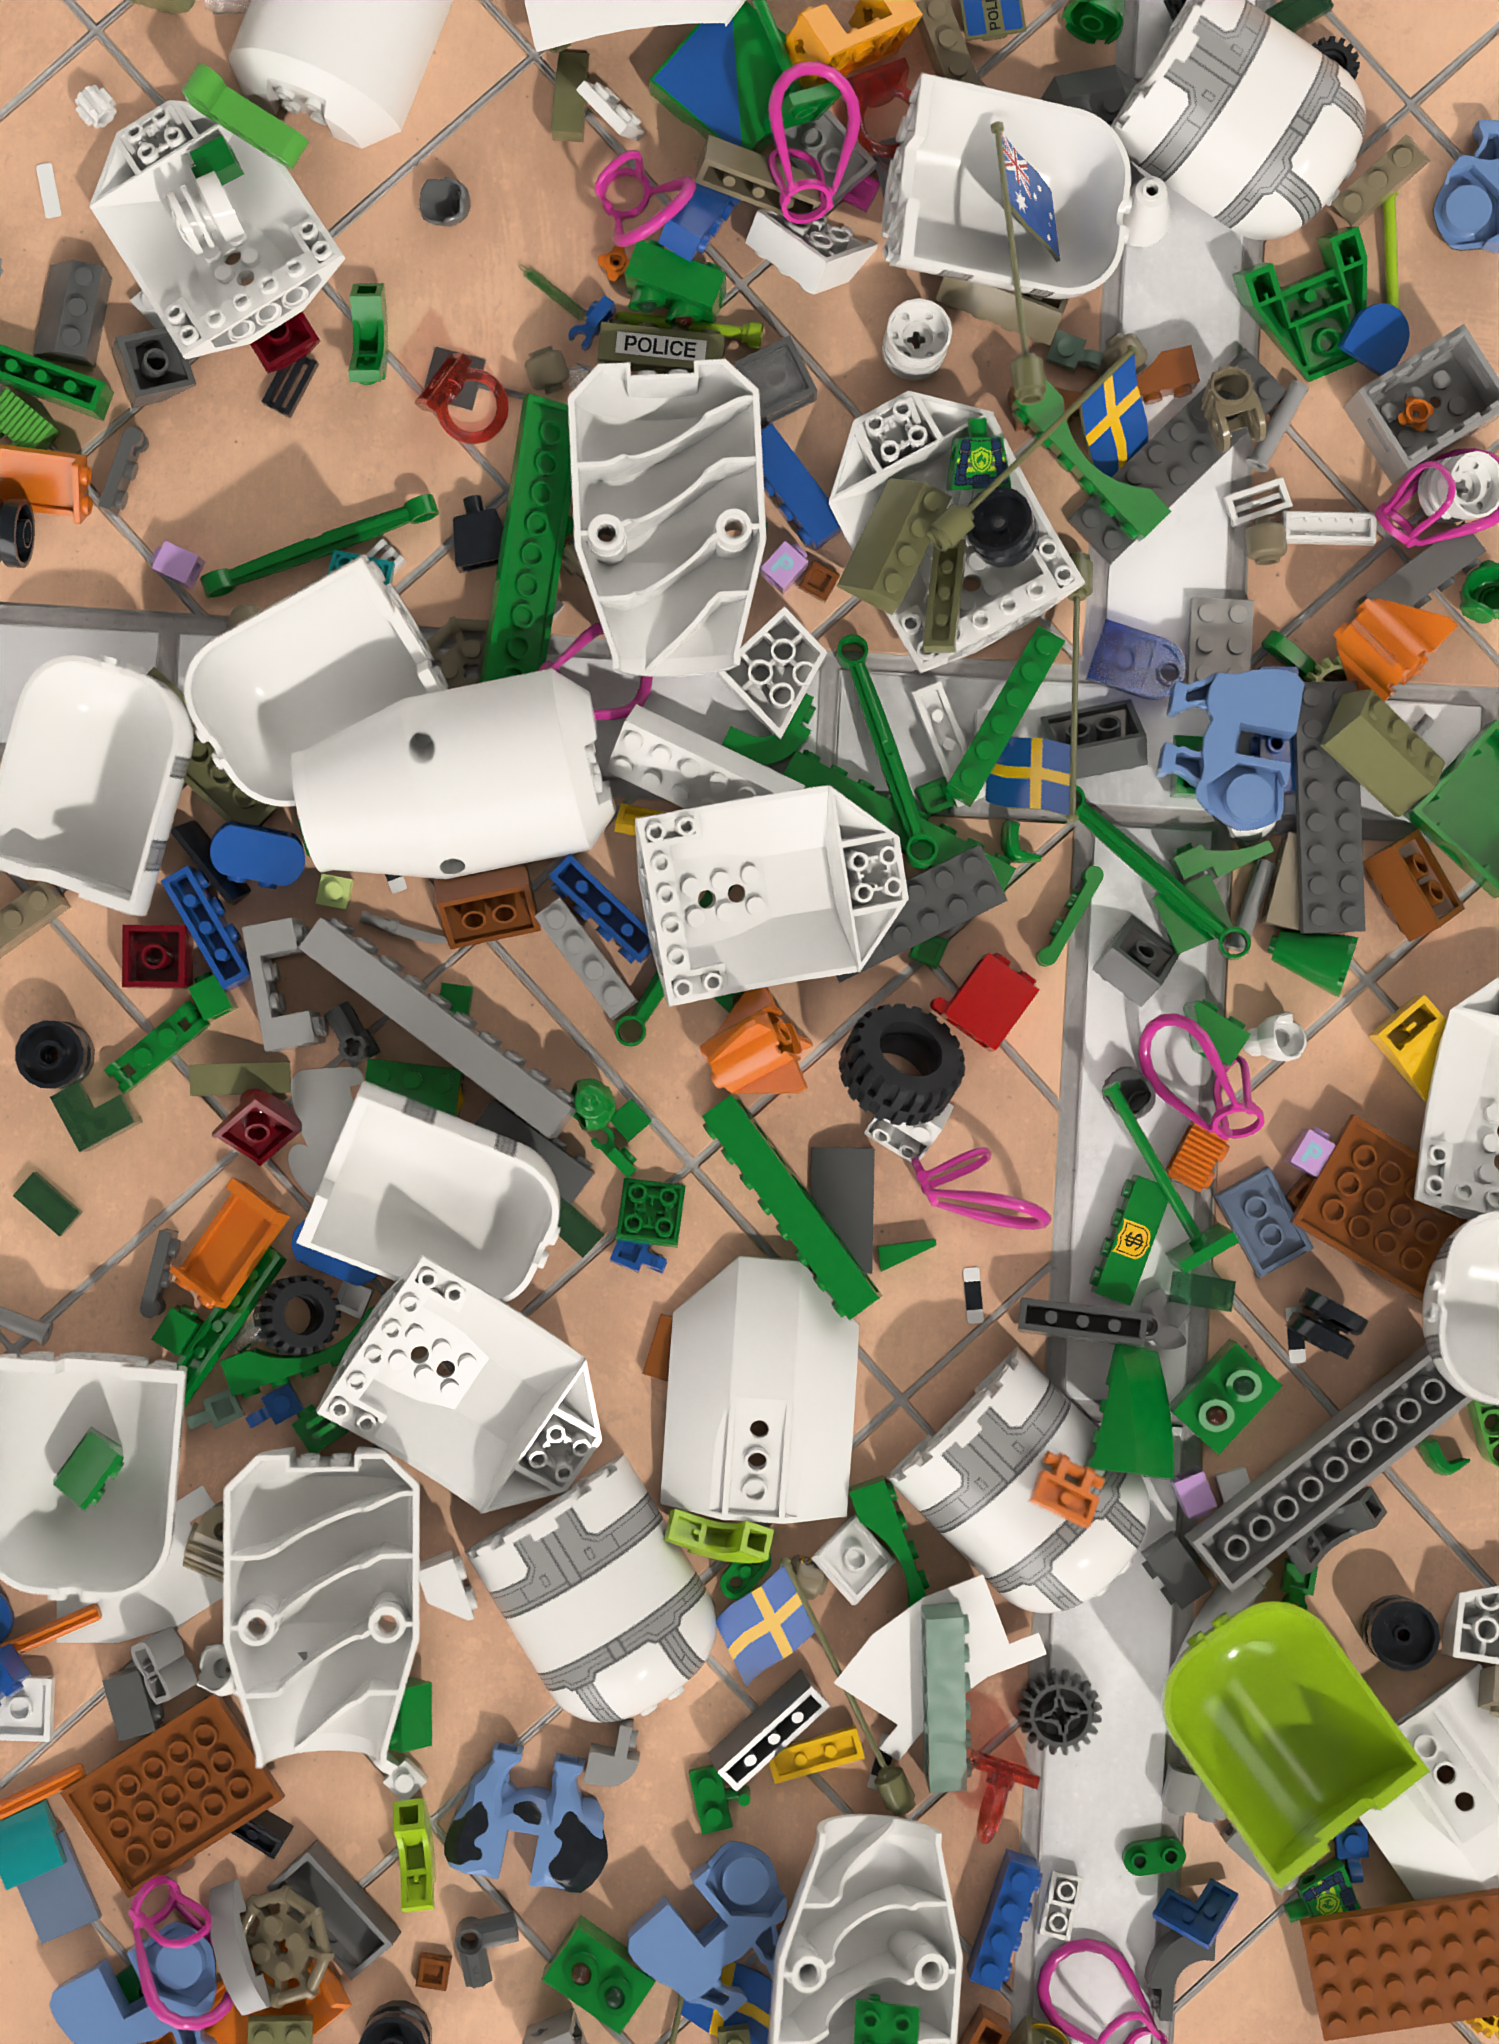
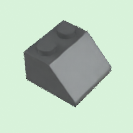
M165 327L115 338L112 351L132 408L162 402L196 386L189 360L183 357Z
M1132 915L1102 952L1092 970L1099 974L1103 980L1108 981L1122 992L1126 998L1142 1007L1162 986L1180 954L1176 955L1173 947Z

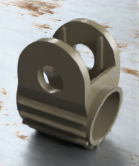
M1228 364L1225 368L1219 367L1216 373L1213 372L1201 400L1203 402L1201 410L1204 412L1203 417L1208 421L1210 435L1220 453L1230 449V438L1233 437L1231 432L1247 428L1252 441L1259 442L1266 438L1265 416L1259 397L1253 390L1254 383L1251 380V375L1246 372V369L1238 368V365L1230 367ZM1216 392H1230L1236 396L1237 400L1224 399ZM1238 414L1233 420L1227 421L1226 417Z
M223 1500L206 1512L199 1524L194 1523L188 1537L182 1564L183 1567L224 1583V1531L221 1527V1522H224Z

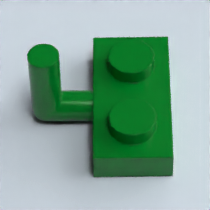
M713 1764L690 1769L689 1777L702 1835L733 1828L728 1801L738 1799V1803L741 1806H748L751 1801L749 1786L743 1785L737 1792L732 1787L725 1789L723 1778L717 1773Z

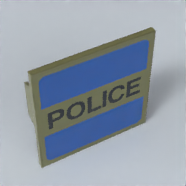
M959 0L966 41L982 39L983 42L1004 39L1009 34L1027 32L1022 0Z

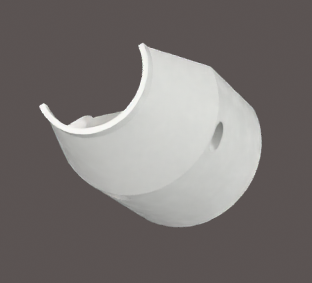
M251 0L230 51L229 62L244 97L273 115H277L280 105L290 113L299 114V112L310 115L313 121L321 125H328L333 138L362 149L402 131L453 0Z
M726 359L694 360L693 373H688L684 369L670 370L669 374H656L655 371L644 370L637 372V375H631L630 363L598 364L568 396L575 549L612 654L613 670L618 673L634 676L675 677L709 674L735 668L740 665V648L766 543L759 389ZM738 530L742 533L739 536L731 537L726 532ZM608 535L614 539L609 542H603L598 537Z
M551 668L404 698L306 750L293 752L291 756V773L295 802L304 839L314 865L321 873L339 870L450 879L592 850L615 815L616 807L610 780L602 782L599 763H596L594 741L597 740V725L590 692ZM418 732H425L428 735L424 736L419 734Z
M358 1446L354 1456L349 1452L333 1453L332 1456H320L319 1453H303L300 1457L296 1458L295 1447L260 1453L224 1488L223 1643L255 1749L256 1768H263L266 1763L291 1754L331 1750L364 1753L377 1758L380 1761V1765L387 1764L388 1745L419 1641V1483L386 1451L378 1448ZM391 1615L395 1618L396 1622L386 1621L382 1616ZM261 1618L265 1621L266 1625L254 1624L251 1619ZM298 1652H307V1659L303 1660Z
M878 1814L839 1815L827 1818L818 1824L815 1844L775 1949L768 2044H854L856 1999L866 2000L868 1994L880 1995L882 2002L920 2007L918 2044H956L963 1955L941 1848L942 1833L939 1830L918 1821Z

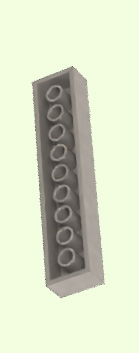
M320 917L299 945V949L546 1137L556 1138L559 1136L577 1112L574 1107V1096L564 1088L560 1089L557 1087L555 1089L549 1085L551 1078L538 1069L532 1068L530 1070L524 1066L527 1060L513 1050L507 1049L505 1051L499 1047L502 1041L490 1032L478 1031L475 1028L478 1023L465 1013L461 1014L457 1011L455 1014L451 1011L450 1008L453 1006L451 1002L440 994L436 995L433 992L429 994L426 991L428 987L426 983L414 975H404L401 972L404 968L401 964L391 957L379 956L377 954L379 948L366 938L354 937L352 934L355 930L347 923L334 917L331 920Z
M1425 1343L1184 1535V1537L1219 1583L1232 1593L1470 1403L1473 1398L1462 1394L1445 1380L1434 1365Z

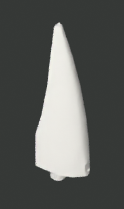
M1265 1566L1232 1593L1219 1583L1194 1620L1176 1659L1189 1646L1186 1641L1199 1631L1205 1633L1213 1627L1211 1622L1219 1615L1227 1612L1231 1616L1251 1606L1267 1589L1264 1584L1274 1573Z

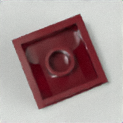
M302 311L250 345L266 372L271 373L282 370L303 358L321 341Z
M253 1088L241 1095L240 1105L215 1128L212 1136L220 1139L256 1162L258 1166H261L302 1131V1122L290 1106L263 1089Z

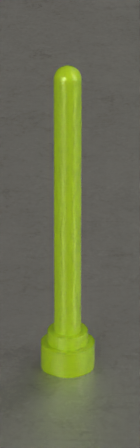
M1397 191L1383 203L1386 304L1393 305L1399 309L1395 196L1398 195Z
M623 311L618 312L615 316V319L626 321L627 325L640 326V323L649 322L658 325V328L670 329L671 326H683L692 332L713 329L718 331L720 335H725V338L741 339L742 343H747V347H761L763 323L750 321V324H744L743 327L701 321L693 324L672 325L666 323V317Z

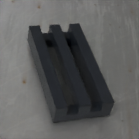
M307 356L296 361L274 403L272 401L291 365L278 370L261 401L263 405L291 419L319 366L318 362L307 358ZM303 365H307L308 367L286 408L282 407Z

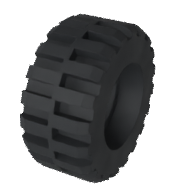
M897 1003L891 1007L890 1004L878 1006L877 1009L874 1008L867 1011L855 1024L840 1053L839 1070L842 1073L840 1077L844 1087L849 1088L847 1091L853 1101L857 1100L860 1103L859 1107L862 1110L875 1114L874 1118L883 1121V1119L890 1120V1124L901 1125L903 1122L906 1123V1126L918 1125L919 1122L927 1123L932 1121L935 1116H939L945 1110L965 1075L964 1053L962 1049H958L960 1042L956 1035L952 1036L950 1034L951 1029L945 1023L941 1024L937 1021V1016L929 1013L928 1015L922 1012V1008L916 1006L908 1008L906 1004ZM882 1053H891L907 1059L917 1068L921 1076L908 1075L897 1070L886 1060Z

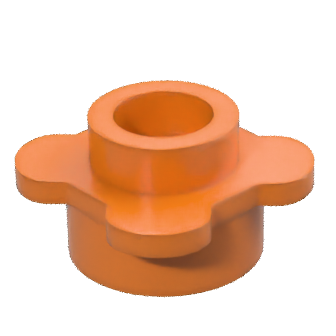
M614 245L612 251L607 254H601L598 257V265L604 267L607 278L610 281L616 282L625 276L630 259L626 256L624 247ZM618 261L619 264L615 266L613 262Z
M1410 396L1405 400V408L1398 415L1397 420L1401 425L1413 427L1416 432H1423L1427 428L1426 422L1428 418L1434 413V407L1423 399ZM1413 412H1417L1418 417H1415Z

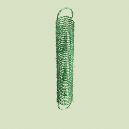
M532 267L525 275L523 274L524 277L532 278L531 282L546 295L549 294V297L552 300L554 298L564 309L575 311V315L579 317L583 316V312L586 314L585 309L582 310L579 304L576 305L573 300L571 301L567 295L565 296L550 281L546 285V278L540 277L539 273H536Z

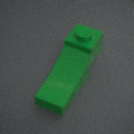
M1269 840L1251 847L1229 851L1205 850L1202 844L1193 848L1190 842L1174 850L1176 856L1169 859V862L1179 882L1206 869L1214 880L1273 852L1274 849Z

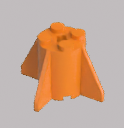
M1368 598L1356 609L1355 613L1358 616L1349 624L1347 622L1343 623L1333 636L1337 639L1335 644L1348 681H1357V691L1372 689L1385 702L1391 695L1397 692L1393 688L1394 686H1397L1399 683L1404 686L1414 675H1420L1424 671L1422 667L1429 660L1425 654H1434L1435 650L1459 625L1448 616L1381 598L1376 600Z
M768 987L745 991L714 1036L700 1045V1051L712 1069L710 1073L711 1080L718 1089L725 1087L726 1090L733 1094H798L808 1089L798 1064L801 1057L797 1056V1054L813 1046V1043L810 1039L797 1035L790 1021L784 1024L779 1017L784 1013L775 1006Z

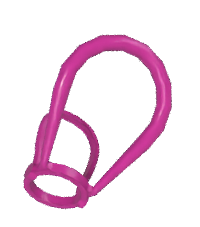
M819 61L799 62L782 73L772 88L768 106L771 129L777 146L768 156V165L781 192L779 202L783 216L788 221L796 224H807L816 221L832 209V197L837 192L857 141L861 123L859 100L850 82L836 68ZM803 75H818L828 79L840 90L847 104L849 120L832 187L825 184L821 165L813 156L799 149L787 148L781 112L783 96L791 82ZM777 156H780L788 188L776 166L775 158ZM789 156L800 158L807 162L814 169L817 179H803L793 182ZM811 188L819 190L821 205L813 212L795 214L787 209L791 197L797 192Z
M629 150L615 158L603 169L595 183V193L603 204L602 208L609 216L612 215L616 221L613 232L615 244L619 247L635 244L670 221L692 198L696 189V183L693 178L689 176L680 177L654 188L649 185L650 181L643 173V158L640 152ZM635 158L636 169L628 167L617 169L627 160ZM622 176L635 177L644 186L643 200L637 207L629 211L615 210L606 198L608 186L613 180ZM680 191L667 206L650 220L636 229L624 233L622 221L641 214L648 206L653 195Z
M1478 448L1454 449L1437 456L1432 461L1420 463L1406 475L1389 501L1378 506L1374 512L1375 517L1387 532L1404 543L1407 548L1414 545L1422 546L1470 535L1493 527L1499 522V506L1490 515L1424 539H1420L1418 536L1449 509L1455 497L1456 485L1453 477L1443 465L1435 462L1436 460L1475 451L1489 454L1498 464L1499 457L1492 452ZM1434 467L1447 481V497L1442 506L1433 515L1414 529L1409 521L1397 510L1418 491L1419 480L1424 470ZM1419 473V475L1414 479V481H1413V482L1410 484V486L1407 488V486L1409 485V483H1410V482L1413 480V478ZM1387 516L1394 520L1398 525H1400V527L1406 532V534L1402 532L1400 529H1398L1387 518Z
M601 622L593 624L582 632L555 662H544L538 671L552 668L562 675L559 669L560 666L593 639L604 634ZM641 676L640 687L634 699L625 706L594 710L596 720L624 719L629 716L636 704L643 707L651 693L653 677Z
M1178 1013L1160 1014L1147 1023L1139 1038L1138 1058L1142 1074L1152 1083L1155 1093L1163 1101L1207 1132L1216 1133L1223 1140L1228 1138H1244L1255 1134L1264 1125V1114L1261 1108L1252 1101L1250 1071L1247 1061L1242 1056L1238 1055L1231 1065L1233 1066L1238 1062L1241 1068L1244 1102L1239 1103L1226 1074L1231 1066H1223L1215 1045L1208 1033L1194 1020ZM1164 1026H1177L1189 1032L1198 1041L1216 1074L1213 1085V1099L1216 1112L1211 1118L1212 1123L1210 1125L1164 1085L1153 1068L1150 1054L1151 1042L1156 1032ZM1221 1086L1231 1101L1229 1105L1223 1106ZM1245 1112L1249 1115L1254 1114L1258 1118L1250 1126L1230 1129L1227 1115Z
M987 1147L969 1150L928 1171L924 1170L918 1157L911 1160L917 1174V1180L921 1183V1190L927 1196L932 1207H938L985 1223L1014 1229L1046 1228L1052 1220L1051 1215L1044 1208L1017 1197L985 1191L934 1189L984 1166L990 1161L992 1152ZM983 1155L980 1159L966 1167L929 1181V1178L968 1159ZM936 1196L1000 1206L1028 1214L1032 1217L1010 1216L940 1202Z
M162 1875L154 1877L139 1889L132 1901L131 1909L128 1911L130 1918L134 1921L133 1934L141 1987L148 2007L160 2021L178 2030L198 2031L216 2024L231 2010L233 2001L227 1989L221 2002L207 2014L198 2017H188L169 2010L158 1996L139 1929L145 1927L157 1943L168 1948L187 1947L204 1936L212 1945L210 1933L212 1917L202 1905L182 1894L179 1885L170 1877ZM169 1884L170 1896L166 1904L157 1914L147 1918L140 1911L144 1898L155 1887ZM179 1902L199 1913L206 1923L204 1924ZM176 1908L192 1927L198 1931L184 1939L173 1940L163 1937L153 1926L167 1918L172 1910Z
M1089 1938L1068 1941L1050 1953L1040 1968L1036 1989L1040 2008L1052 2026L1059 2029L1066 2036L1083 2044H1105L1109 2036L1123 2023L1130 2020H1140L1147 2026L1137 2028L1131 2032L1123 2044H1134L1137 2039L1149 2034L1153 2035L1161 2044H1169V2039L1162 2030L1158 2031L1135 1974L1122 1953L1106 1942ZM1088 1951L1102 1954L1112 1961L1143 2014L1137 2011H1130L1117 2016L1101 2032L1098 2040L1061 2017L1051 2002L1049 1992L1050 1980L1058 1964L1075 1953Z

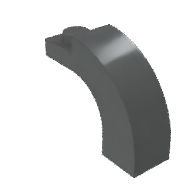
M1372 1486L1361 1489L1286 1549L1291 1562L1295 1564L1301 1575L1311 1573L1322 1558L1336 1545L1356 1534L1376 1528L1387 1514V1511Z

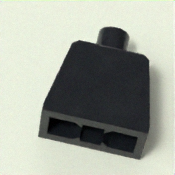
M481 495L465 497L463 502L466 514L453 518L455 564L459 573L498 565L504 527L496 508L484 510Z

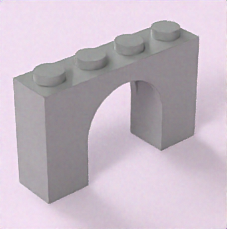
M558 898L534 916L611 1019H617L638 1003L637 998L605 959L561 898Z

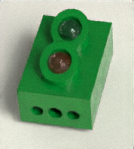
M648 239L647 242L643 240L637 242L625 271L627 293L632 295L628 308L642 311L643 313H651L661 307L666 308L669 311L665 322L682 328L689 327L691 324L699 321L715 323L727 293L726 273L723 272V269L711 262L702 264L693 259L689 262L674 252L664 249L663 245L652 239Z
M1229 1339L1170 1402L1169 1407L1170 1411L1211 1450L1220 1455L1281 1389L1282 1385L1241 1346Z
M582 1915L578 1917L545 1965L542 1981L619 2035L656 1983L654 1978L644 1972L633 1961L626 1946Z

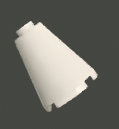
M1155 176L1145 177L1130 186V195L1133 197L1132 207L1128 215L1123 214V225L1129 226L1126 246L1150 247L1159 242L1169 228L1171 212L1167 187L1160 178Z

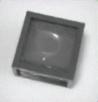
M790 335L734 362V367L759 389L761 428L817 401L818 390Z

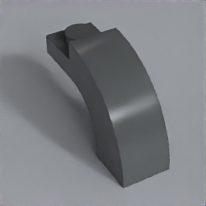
M1171 1929L1154 1946L1146 1964L1144 1977L1149 1988H1152L1150 1993L1151 2008L1155 2009L1160 2021L1172 2022L1175 1984L1181 1972L1192 1963L1198 1961H1215L1216 1939L1210 1949L1207 1950Z

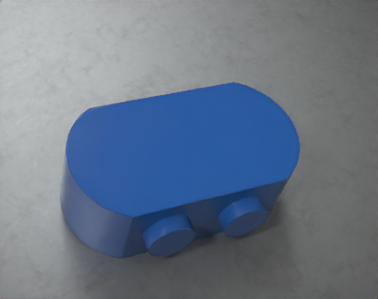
M231 820L222 824L215 831L211 840L210 856L212 863L221 874L227 875V879L230 881L245 883L246 879L259 881L258 885L261 887L277 889V885L287 886L296 881L304 870L305 852L303 844L291 832Z
M305 1220L295 1229L292 1236V1251L298 1262L355 1286L366 1284L379 1276L371 1271L298 1244L297 1240Z

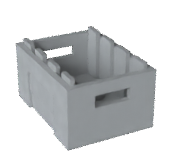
M1463 324L1359 389L1343 408L1393 485L1406 477L1418 464L1426 462L1429 458L1467 434L1469 436L1473 435L1499 417V378ZM1410 396L1423 399L1427 403H1429L1431 398H1437L1440 401L1439 408H1434V413L1428 418L1426 422L1427 428L1423 432H1416L1413 427L1401 425L1397 420L1398 415L1405 408V400ZM1413 412V415L1418 417V413Z

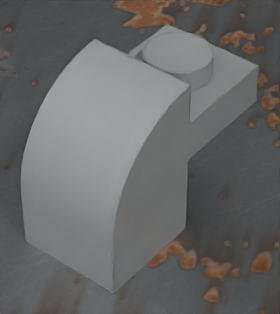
M627 1718L621 1720L616 1748L591 1743L583 1783L612 1787L624 1783L634 1774L640 1758V1752L628 1750H635L638 1730L632 1729L634 1719Z

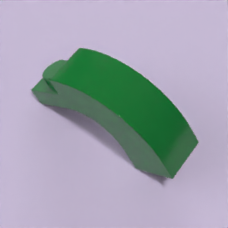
M353 283L350 293L353 352L348 369L349 382L371 385L385 380L387 373L388 325L384 283Z
M805 693L781 740L775 734L767 737H755L730 726L722 746L768 768L784 763L793 757L796 750L800 751L811 735L812 730L803 727L802 724L803 722L809 724L816 710V707L812 706L814 697Z

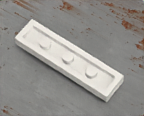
M939 681L914 691L911 695L948 784L968 748L943 685ZM983 787L975 801L986 797ZM953 798L956 808L965 806V804Z

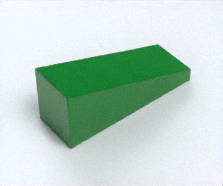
M936 1239L878 1245L880 1271H885L936 1246Z

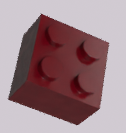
M123 925L122 987L130 989H188V987L192 986L194 939L187 926Z

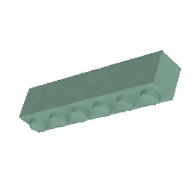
M959 1603L921 1605L924 1774L929 1793L967 1790V1778L972 1777L970 1758L966 1757V1749H971L970 1730L966 1729V1721L971 1720V1709L969 1701L965 1700V1692H970L969 1673L965 1672V1663L970 1662V1651L968 1643H964V1634H969V1619L967 1614L962 1613Z

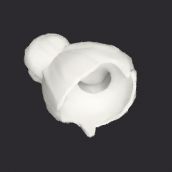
M1286 1012L1270 1016L1258 1028L1249 1029L1247 1032L1251 1035L1243 1049L1252 1056L1264 1055L1272 1060L1288 1062L1299 1058L1308 1042L1302 1027L1298 1023L1293 1022V1013Z
M224 1644L206 1645L205 1650L200 1655L199 1669L202 1673L198 1675L197 1686L217 1696L233 1694L239 1697Z

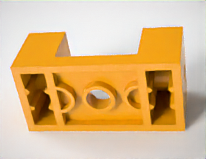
M860 0L854 6L855 11L848 21L852 29L845 33L826 3L816 8L809 6L798 14L796 18L798 21L794 28L786 34L784 45L793 66L799 62L819 61L836 68L843 76H847L898 53L923 14L913 0ZM803 75L799 77L803 89L830 83L828 79L818 75Z

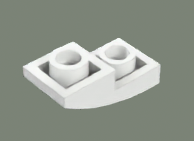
M1052 1871L1038 1927L1039 1935L1070 1942L1075 1910H1078L1084 1878Z

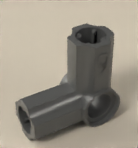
M349 1001L332 1008L324 1014L340 1041L338 1050L341 1056L348 1061L351 1067L354 1068L380 1053L375 1039L367 1028L364 1029Z
M514 1911L481 1919L466 1917L458 1923L456 1948L459 1952L466 1987H472L473 1989L483 1987L493 1980L487 1948L519 1941ZM472 1932L478 1937L468 1941L462 1936L465 1933Z

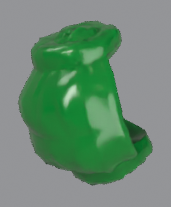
M1493 560L1483 561L1479 567L1468 574L1459 592L1462 601L1460 610L1463 616L1481 624L1489 623L1492 619H1499V563Z
M592 1078L576 1081L570 1092L574 1096V1107L577 1111L573 1118L578 1120L581 1129L584 1131H597L605 1128L611 1122L616 1111L615 1097L612 1095L609 1086H605L602 1082Z

